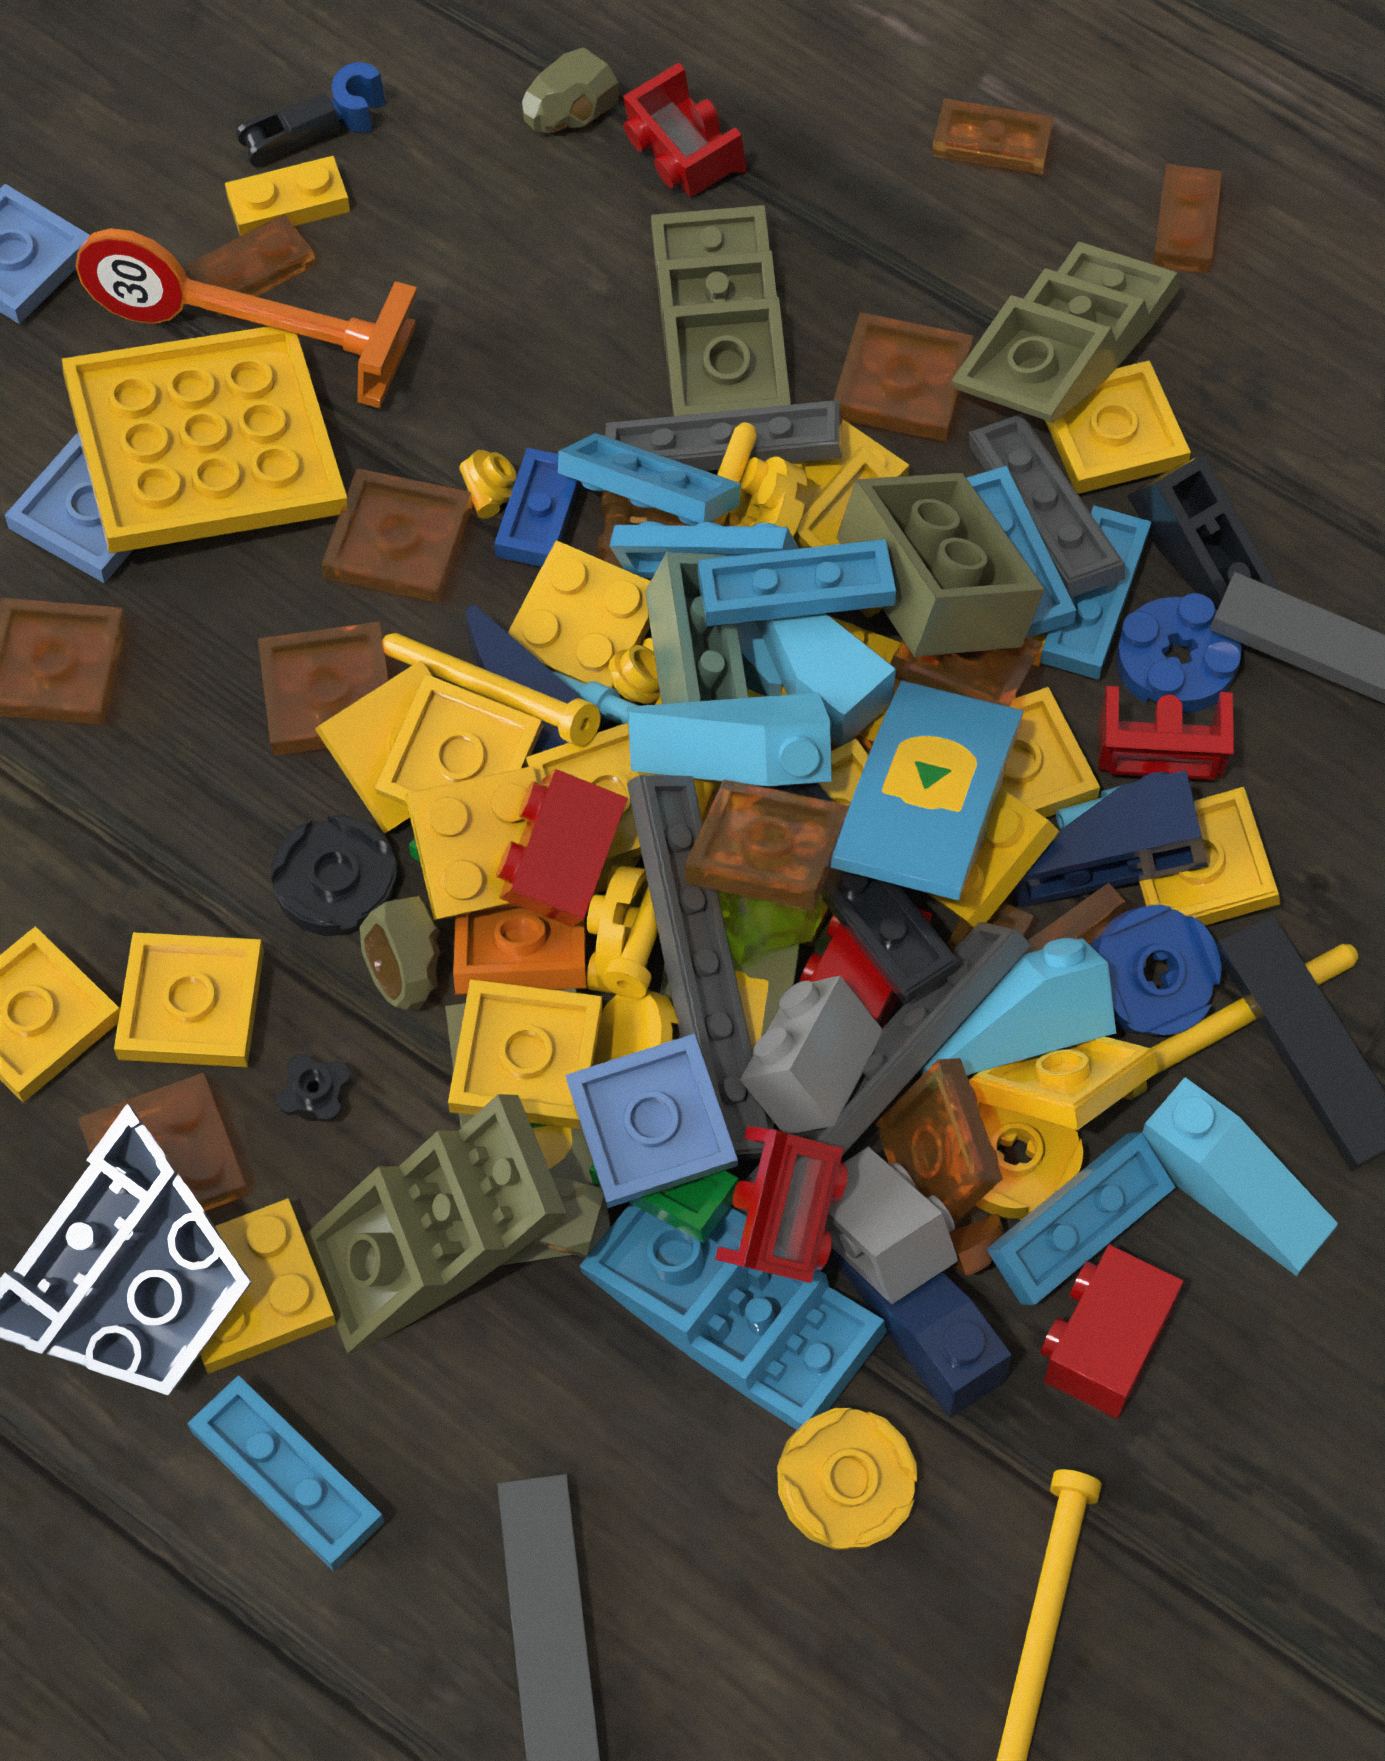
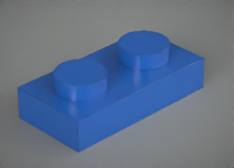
M526 448L494 543L495 556L497 558L542 567L555 541L563 542L582 482L558 473V454Z

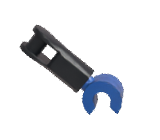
M354 62L345 65L333 78L331 88L333 99L329 100L324 92L280 112L249 119L241 124L236 131V137L241 145L248 146V159L252 166L258 168L268 166L301 146L339 131L340 124L352 132L365 133L373 131L369 107L376 109L386 105L381 74L374 66L367 63Z

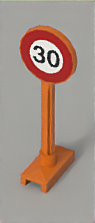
M110 228L94 232L82 243L77 254L75 267L80 283L96 302L111 313L125 319L148 324L165 322L173 319L183 309L185 304L342 345L345 352L361 356L358 361V403L380 408L416 328V320L407 318L417 296V287L396 281L376 323L354 317L346 321L187 278L185 270L172 253L155 240L130 230Z

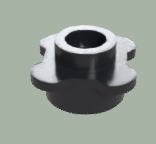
M306 1054L292 1057L286 1065L289 1074L286 1088L277 1095L279 1109L287 1115L297 1114L308 1121L329 1122L337 1118L341 1112V1089L350 1081L348 1067L341 1061H333L330 1064L314 1062ZM316 1083L320 1088L317 1092H309L307 1090L308 1086Z

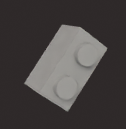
M841 976L814 982L801 981L790 987L783 994L779 1002V1010L766 1033L755 1044L753 1049L754 1055L740 1079L769 1117L784 1133H799L835 1125L883 1031Z
M867 1147L843 1163L846 1165L848 1172L846 1188L837 1203H830L824 1230L829 1231L831 1234V1247L886 1300L894 1304L958 1261L949 1234L955 1229V1224L949 1211L936 1196L924 1197L916 1189L913 1180L899 1163L895 1162L889 1165L870 1147Z

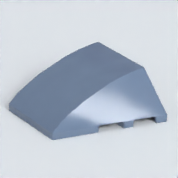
M127 1104L88 1157L87 1161L91 1163L15 1269L12 1272H4L0 1278V1339L25 1346V1349L41 1354L46 1353L86 1366L87 1369L171 1395L253 1281L133 1107Z

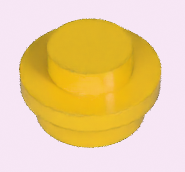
M633 645L629 650L618 651L611 658L609 670L612 676V683L621 696L629 701L643 704H653L658 700L660 689L655 655L652 650L642 645Z

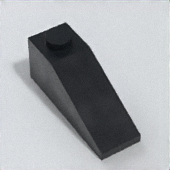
M1204 454L1170 469L1127 495L1139 518L1151 521L1149 535L1156 548L1197 594H1203L1211 599L1216 610L1219 608L1234 572L1280 591Z

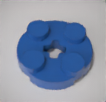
M1197 593L1187 594L1183 598H1160L1144 604L1125 618L1116 656V666L1123 684L1134 697L1147 704L1148 698L1158 702L1159 698L1164 695H1174L1182 702V713H1193L1218 703L1220 692H1228L1231 682L1237 675L1240 664L1241 643L1209 630L1217 612L1210 598ZM1170 646H1181L1190 651L1189 662L1181 664L1177 657L1166 658L1164 654L1168 652Z
M1161 904L1133 908L1114 918L1106 926L1102 935L1096 937L1090 946L1108 962L1115 1024L1122 1031L1150 1036L1171 1035L1193 1027L1205 1017L1212 1005H1207L1212 996L1213 986L1220 983L1221 960L1217 945L1209 930L1193 916L1186 917L1178 910L1171 909L1174 907ZM1150 954L1154 960L1165 959L1168 965V971L1161 975L1163 986L1157 989L1153 981H1147L1144 976L1143 969L1146 967V959Z

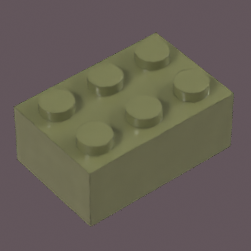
M949 473L856 479L836 538L840 544L886 539L896 588L895 605L882 608L913 656H935L1022 647L1045 589L964 474Z

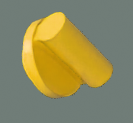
M485 450L475 451L460 464V472L478 517L487 519L495 516L500 511V505L508 503L517 478L513 465L503 455L497 452L490 453Z

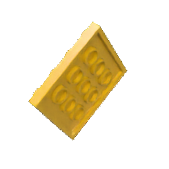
M268 326L62 358L63 375L109 554L347 514V495L296 333Z

